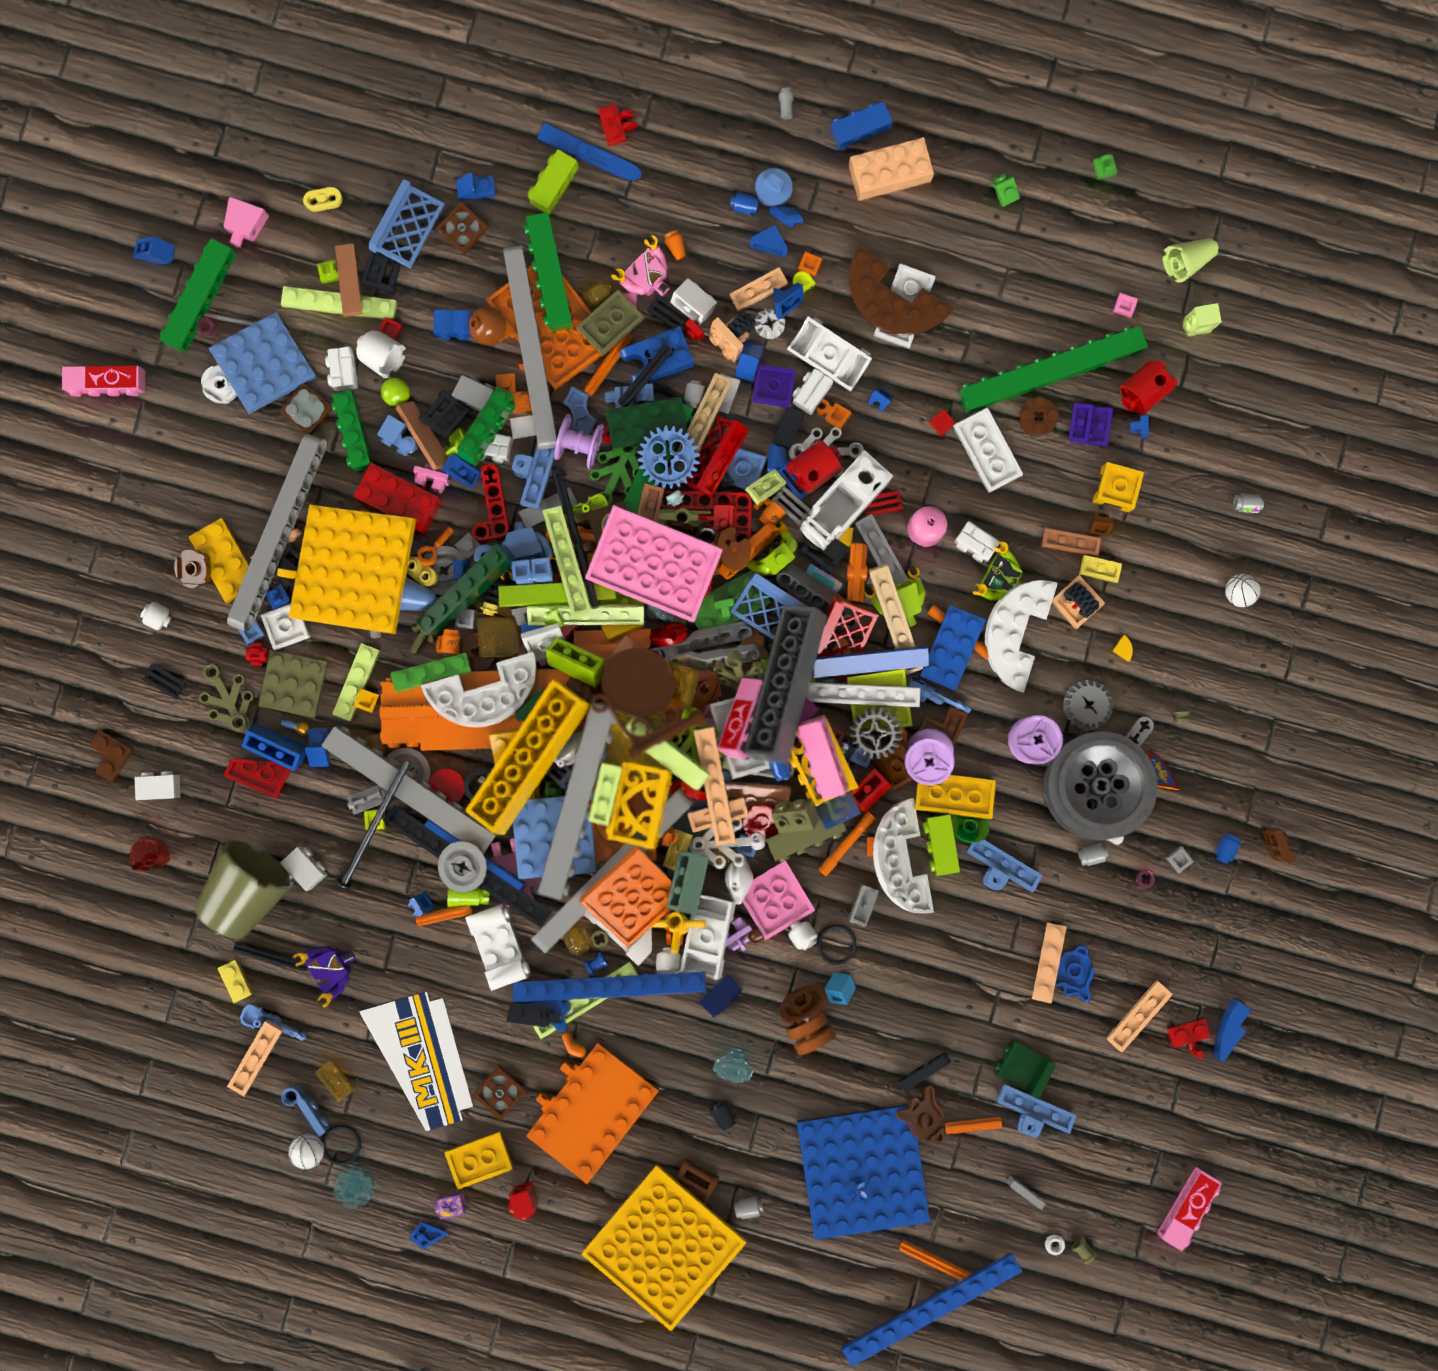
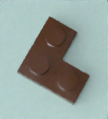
M949 707L943 723L924 716L918 731L937 729L951 739L954 747L968 714Z
M101 729L98 730L89 745L105 755L95 773L110 782L116 780L134 750Z

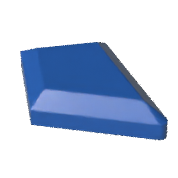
M776 206L769 208V213L782 223L787 224V227L792 228L794 223H803V218L796 208Z
M770 444L767 471L775 470L787 462L784 446Z
M421 1221L409 1238L424 1250L448 1235L449 1232Z

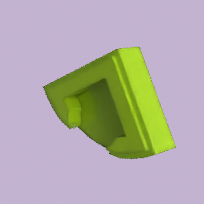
M557 607L548 612L544 627L559 623L560 627L564 626Z

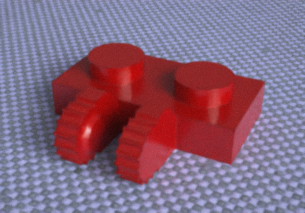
M616 104L598 108L608 147L625 143L624 132L635 129L638 125L636 121L622 124L621 120L632 118L635 115L634 111L625 110L619 113Z
M713 504V514H698V519L702 521L713 520L715 533L727 528H733L734 505Z

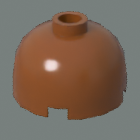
M481 307L472 313L469 320V332L476 342L486 346H495L498 344L496 342L499 339L502 340L506 331V319L502 317L501 310L494 307Z

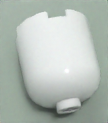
M374 330L360 336L357 341L356 353L358 359L383 378H389V374L392 371L397 372L405 358L402 352L406 348L384 333Z

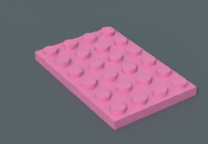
M613 505L585 579L694 622L723 549Z

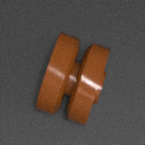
M821 1010V1014H816L815 1018H810L808 1022L803 1021L802 1024L797 1022L786 1028L790 1039H798L794 1044L798 1055L812 1052L835 1038L836 1034L832 1026L825 1025L828 1018L823 1010Z

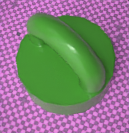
M554 780L546 782L545 789L543 790L544 798L563 796L562 788Z

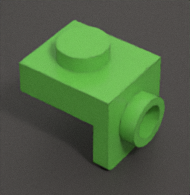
M1001 174L996 176L994 181L990 182L991 187H994L1001 206L1004 207L1020 199L1014 177Z

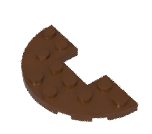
M858 246L850 265L849 288L858 311L873 326L895 335H917L937 327L952 313L953 307L924 288L920 290L911 303L883 285L881 281L889 271L890 266Z

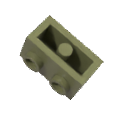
M799 799L793 802L782 801L776 805L771 813L779 833L813 830L820 819L812 799Z

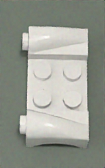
M807 317L787 350L851 392L872 361L871 354L863 348L861 350L857 349L822 326L823 322L816 317H813V319Z
M701 894L696 915L691 914L690 920H706L707 925L705 928H688L684 954L681 957L680 971H705L707 977L715 980L721 979L725 962L723 956L730 921L733 920L736 902Z
M505 903L465 917L471 935H474L486 969L485 975L491 991L530 976L529 965L523 957L510 920L511 914Z

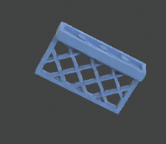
M403 179L369 242V250L375 253L378 251L412 268L445 203L410 185L409 181ZM411 193L419 196L421 202L411 204L409 200ZM433 203L438 206L435 212L428 213L425 205ZM423 206L425 214L415 217L413 208ZM410 209L412 218L402 220L400 213ZM427 218L428 227L420 229L417 220ZM414 221L417 230L407 232L404 224ZM401 225L404 233L394 236L392 228ZM419 234L421 241L411 245L408 236ZM406 237L409 246L398 248L396 239ZM393 241L396 249L388 251L382 247L385 242ZM410 250L412 254L410 261L403 259L400 252Z
M753 573L730 612L774 640L775 635L770 633L769 625L779 623L781 617L779 609L783 608V606L778 607V602L784 606H808L757 573ZM752 585L758 589L760 597L749 599L748 590ZM773 598L776 607L765 610L763 599ZM761 600L763 610L752 612L750 602ZM747 602L749 613L741 615L736 609L739 604ZM777 610L778 621L768 623L766 612ZM763 613L765 624H755L753 615Z

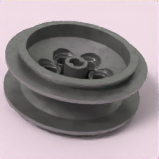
M1092 732L1081 735L1064 744L1059 754L1049 762L1044 776V795L1047 806L1055 820L1070 833L1089 840L1114 839L1131 833L1142 825L1150 815L1157 796V778L1149 757L1135 742L1116 733ZM1103 764L1109 767L1108 774H1104L1101 771ZM1084 766L1090 769L1089 776L1083 775L1082 768ZM1114 780H1119L1121 782V788L1119 790L1114 788ZM1097 782H1099V783L1101 784V787H1100V790H1101V791H1099V790L1097 789V786H1098V783H1097ZM1076 784L1082 786L1083 792L1081 794L1075 792L1074 787ZM1108 797L1112 798L1114 801V805L1112 808L1106 805V799ZM1089 799L1095 803L1093 810H1090L1086 805Z

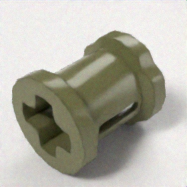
M1081 1237L1074 1242L1071 1249L1077 1252L1082 1257L1083 1263L1087 1265L1098 1254L1095 1249H1092L1086 1243L1087 1240Z

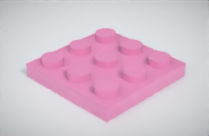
M786 861L779 863L754 878L748 893L742 901L765 940L815 911Z

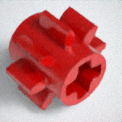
M252 643V647L246 648V660L251 661L250 665L262 666L263 662L268 661L269 650L262 643Z

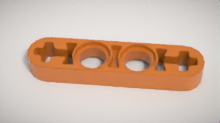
M773 523L766 524L748 540L750 545L749 561L777 537L779 528ZM724 564L719 568V573L725 579H730L738 572L728 569Z

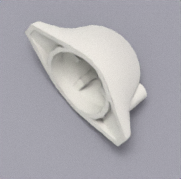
M584 731L571 734L554 760L557 766L563 767L564 765L575 764Z
M743 855L745 859L743 866L737 867L732 861L725 873L726 887L736 904L742 903L753 883V873L745 855ZM737 858L735 862L740 863L742 858Z

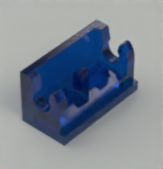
M725 975L699 1003L713 1018H716L744 990L731 977Z

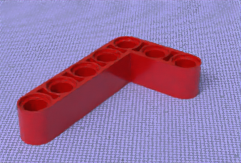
M664 491L662 499L675 491ZM680 491L681 494H684V497L690 498L691 503L684 506L680 503L673 507L672 504L663 505L661 503V509L678 510L683 508L686 510L713 512V504H719L718 501L721 498H726L729 504L734 505L735 541L740 536L746 537L747 540L751 539L752 501L747 493L714 492L713 496L710 497L703 492ZM708 498L710 500L709 505H700V499ZM744 498L748 501V505L740 507L737 503L738 500ZM740 517L747 519L748 523L745 526H740L737 523Z

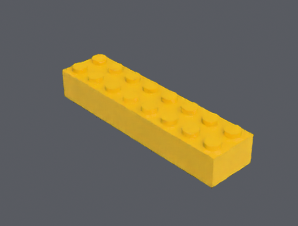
M552 680L465 811L492 833L505 835L589 709L590 703L564 684Z

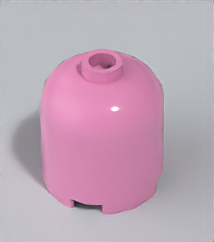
M922 507L909 519L907 525L908 536L918 545L923 547L933 546L946 533L947 518L936 507Z

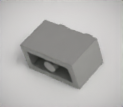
M462 375L452 396L459 402L481 412L495 388L487 383L485 385L480 384V381L473 376L467 378Z

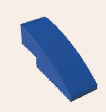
M1233 998L1221 1018L1216 1034L1214 1057L1222 1062L1225 1061L1246 1032L1240 1025L1251 1012L1248 1007Z

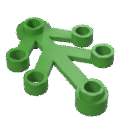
M637 445L631 446L632 450L630 452L625 451L624 447L598 454L597 459L600 464H607L609 459L620 456L617 463L599 470L593 469L590 472V478L594 482L599 481L603 476L613 473L605 492L600 493L609 499V505L613 502L611 495L620 476L625 486L624 491L626 494H628L627 489L632 485L625 468L628 459L633 468L632 475L636 477L634 473L639 470V464L635 456L638 451ZM605 455L607 457L606 461H601L600 456ZM594 472L599 473V477L596 479L592 477Z

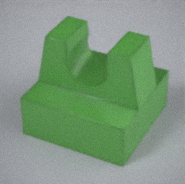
M1108 154L1093 160L1097 180L1117 174L1113 155Z
M732 597L713 601L715 610L721 609L723 618L731 616L729 607L734 606Z

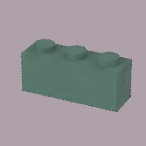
M679 851L667 909L696 915L709 857Z

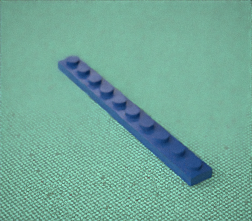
M706 972L513 983V1002L526 1003L706 992Z
M1012 1252L845 1344L842 1346V1351L850 1365L854 1366L1022 1272V1269Z

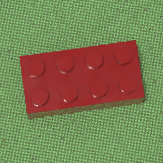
M370 463L353 495L357 500L386 515L416 519L415 530L424 535L443 502L437 496L373 463Z

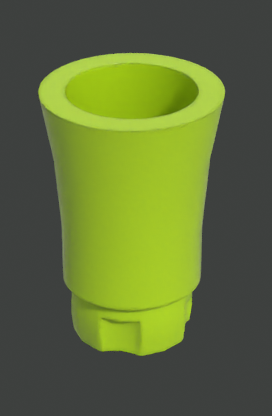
M480 886L468 892H458L448 888V907L489 905L490 893Z

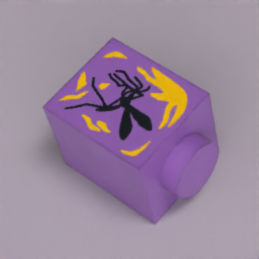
M463 1190L439 1196L437 1202H435L436 1213L440 1214V1219L464 1215L467 1207Z

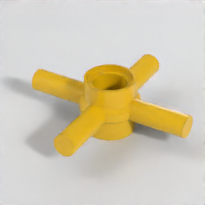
M675 911L667 917V920H658L652 927L669 928L673 933L671 952L679 953L680 936L685 934L688 928H705L707 923L706 920H688L683 912Z

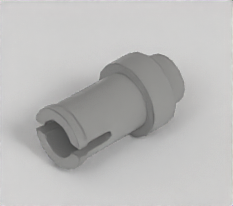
M782 88L781 93H779V101L781 102L780 117L782 119L793 117L792 101L794 100V95L790 88Z

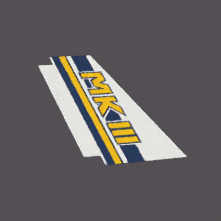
M427 992L360 1011L359 1013L424 1129L428 1131L462 1121L460 1110L473 1107L443 998L430 1002Z

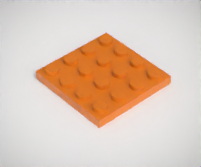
M636 846L578 900L580 904L629 948L670 910L666 907L672 880Z

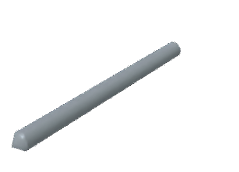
M208 312L204 315V317L248 326L256 323Z

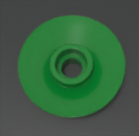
M954 815L952 818L953 833L964 842L978 843L983 841L989 834L990 826L987 819Z

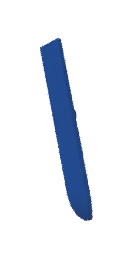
M546 123L543 124L537 139L621 178L637 180L642 176L640 169L632 163Z

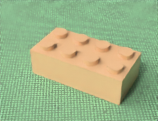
M924 138L850 157L849 168L858 201L929 183L934 175Z

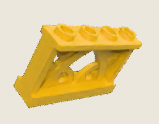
M826 719L846 781L848 782L849 788L847 791H852L858 788V785ZM798 741L802 746L795 748L793 745L792 757L789 760L793 768L797 767L800 772L797 777L801 785H806L808 792L805 793L807 798L812 799L815 806H818L832 798L823 800L822 795L815 792L814 786L817 781L815 776H812L810 767H808L809 758H806L804 754L803 741ZM796 754H803V755H802V759H801V764H800V762H799V760H798ZM805 773L814 778L810 783Z
M623 761V764H620L622 767L620 779L615 794V803H613L611 811L612 819L606 828L608 839L655 849L658 845L672 771L631 761ZM632 770H638L642 775L643 782L640 783L636 775H634V782L629 781V773ZM645 771L660 774V779L647 781ZM626 786L631 788L625 793ZM648 787H650V792L652 790L656 792V796L654 798H651L648 795ZM643 790L645 799L654 805V809L641 813L636 819L627 801L634 794ZM621 809L625 816H620ZM644 816H649L651 819L650 823H646L645 820L642 824L640 822ZM622 821L626 825L624 829L629 828L630 825L633 826L632 831L627 835L621 834L618 830V825ZM638 830L648 838L646 841L633 838L632 836Z

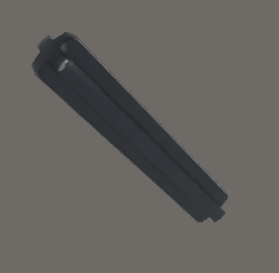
M666 344L663 345L618 400L619 405L627 407L672 354L673 350Z
M237 941L234 945L233 950L237 953L303 972L308 969L305 962L302 965H295L301 962V959L296 957L292 958L289 955Z

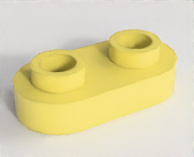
M334 187L307 192L304 195L303 202L308 210L317 212L339 207L342 203V195ZM336 197L335 201H330V199ZM317 200V204L312 205V202Z
M409 557L407 574L425 587L435 586L439 578L436 570L430 566L421 565L418 557ZM412 563H414L413 569L410 568V565ZM426 574L429 575L427 580L424 578Z

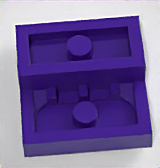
M1074 403L1069 441L1108 447L1113 408Z

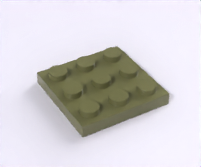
M270 650L258 706L316 718L328 662Z

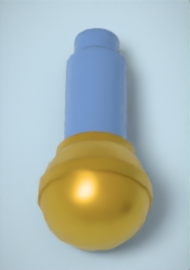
M281 721L282 726L296 730L300 735L309 733L310 727L305 722Z

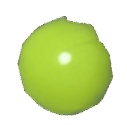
M390 378L382 385L381 396L388 405L397 407L398 404L408 401L410 389L404 380Z
M462 428L455 431L449 437L450 446H444L445 454L448 457L450 454L459 457L457 447L466 435Z

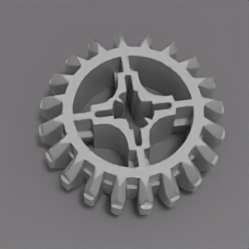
M873 706L872 713L866 708L864 710L865 715L859 712L858 717L860 719H853V722L857 725H851L850 729L856 731L850 733V737H856L852 744L859 743L856 750L858 751L863 748L862 755H865L867 751L870 752L869 758H872L874 753H876L877 759H880L881 752L887 757V750L894 753L895 750L892 746L899 747L898 742L895 740H902V736L897 734L902 733L903 729L896 728L901 722H894L897 717L895 714L891 718L889 717L891 710H887L886 714H884L883 707H880L879 712H876V707ZM872 718L871 728L861 731L862 724ZM878 718L886 721L890 728L882 727ZM875 726H876L877 731H878V732H881V733L878 735V739H877L875 733H872V732L874 731ZM892 734L891 741L881 747V738ZM862 737L870 738L875 747L868 745Z

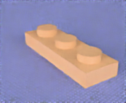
M778 267L730 293L729 296L737 311L740 312L772 295L773 288L781 290L787 287L788 282Z
M744 796L728 801L732 821L749 816ZM709 807L687 813L693 832L713 827Z

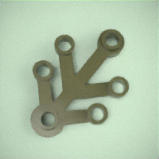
M732 650L727 654L726 665L732 667L735 673L725 669L726 665L723 662H715L713 671L718 674L717 680L719 684L736 690L737 694L742 678L751 679L755 676V679L763 681L765 675L762 673L764 665L761 662H753L751 669L744 674L741 667V653ZM729 678L738 682V684L730 681Z
M214 664L207 665L203 671L204 676L207 679L213 680L222 699L203 692L199 695V701L203 704L210 703L227 708L231 714L229 716L221 714L217 709H211L208 712V718L213 721L219 720L230 723L231 728L236 732L245 731L250 724L247 711L250 702L255 699V694L252 691H244L239 711L235 705L240 688L246 682V677L242 674H236L233 677V686L229 694L220 677V667ZM212 669L216 670V674L214 676L211 675ZM239 676L242 678L241 683H237V678ZM247 693L251 694V698L249 700H247L245 697ZM204 695L208 696V700L206 702L203 700ZM214 711L217 713L216 718L212 717ZM239 719L243 720V724L241 726H239L237 723Z

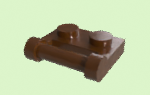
M1266 828L1261 830L1271 858L1274 861L1295 862L1296 855L1290 852L1287 845L1288 837L1282 829Z
M685 1158L675 1179L706 1205L720 1177L705 1172ZM686 1170L709 1182L708 1187L684 1175Z

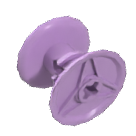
M567 414L558 434L554 458L555 460L560 459L565 448L574 450L576 454L579 452L588 454L587 468L591 470L598 455L604 425H598L593 436L585 434L583 430L581 432L571 430V415Z
M1025 717L1018 720L1011 727L1008 734V746L1011 753L1019 761L1026 764H1044L1053 760L1059 754L1063 735L1059 726L1048 717Z
M924 729L915 733L907 744L909 750L906 754L905 766L908 774L915 781L923 785L942 783L950 776L954 768V747L951 739L937 729Z

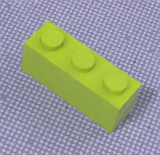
M560 150L549 157L548 166L540 172L538 182L528 192L530 204L545 213L548 212L550 215L579 168L577 160Z
M558 637L547 647L546 655L549 666L595 688L602 681V675L606 667L604 659Z
M950 814L925 818L926 822H923V829L929 838V841L926 842L928 853H931L932 860L929 861L931 872H934L936 876L960 872Z

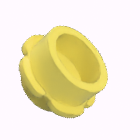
M483 602L482 607H480V609H483V614L494 616V613H498V605Z

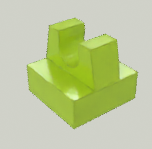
M336 260L317 264L322 284L339 280Z

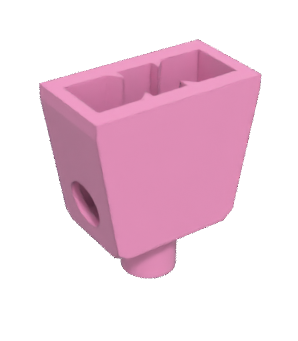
M230 197L224 221V228L232 234L229 243L236 247H241L244 238L254 241L269 217L265 210Z

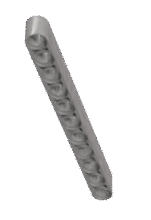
M522 245L503 248L538 447L539 450L551 449L556 447L557 434Z
M310 434L303 436L228 615L227 623L229 626L245 632L252 628L327 447L325 439Z
M681 788L666 801L659 838L694 803ZM639 831L632 836L633 838L646 841L648 838ZM625 843L531 940L546 953L588 911L580 904L578 899L636 846L643 853L649 848Z

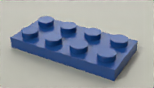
M950 605L929 653V666L923 667L920 676L956 691L986 619Z

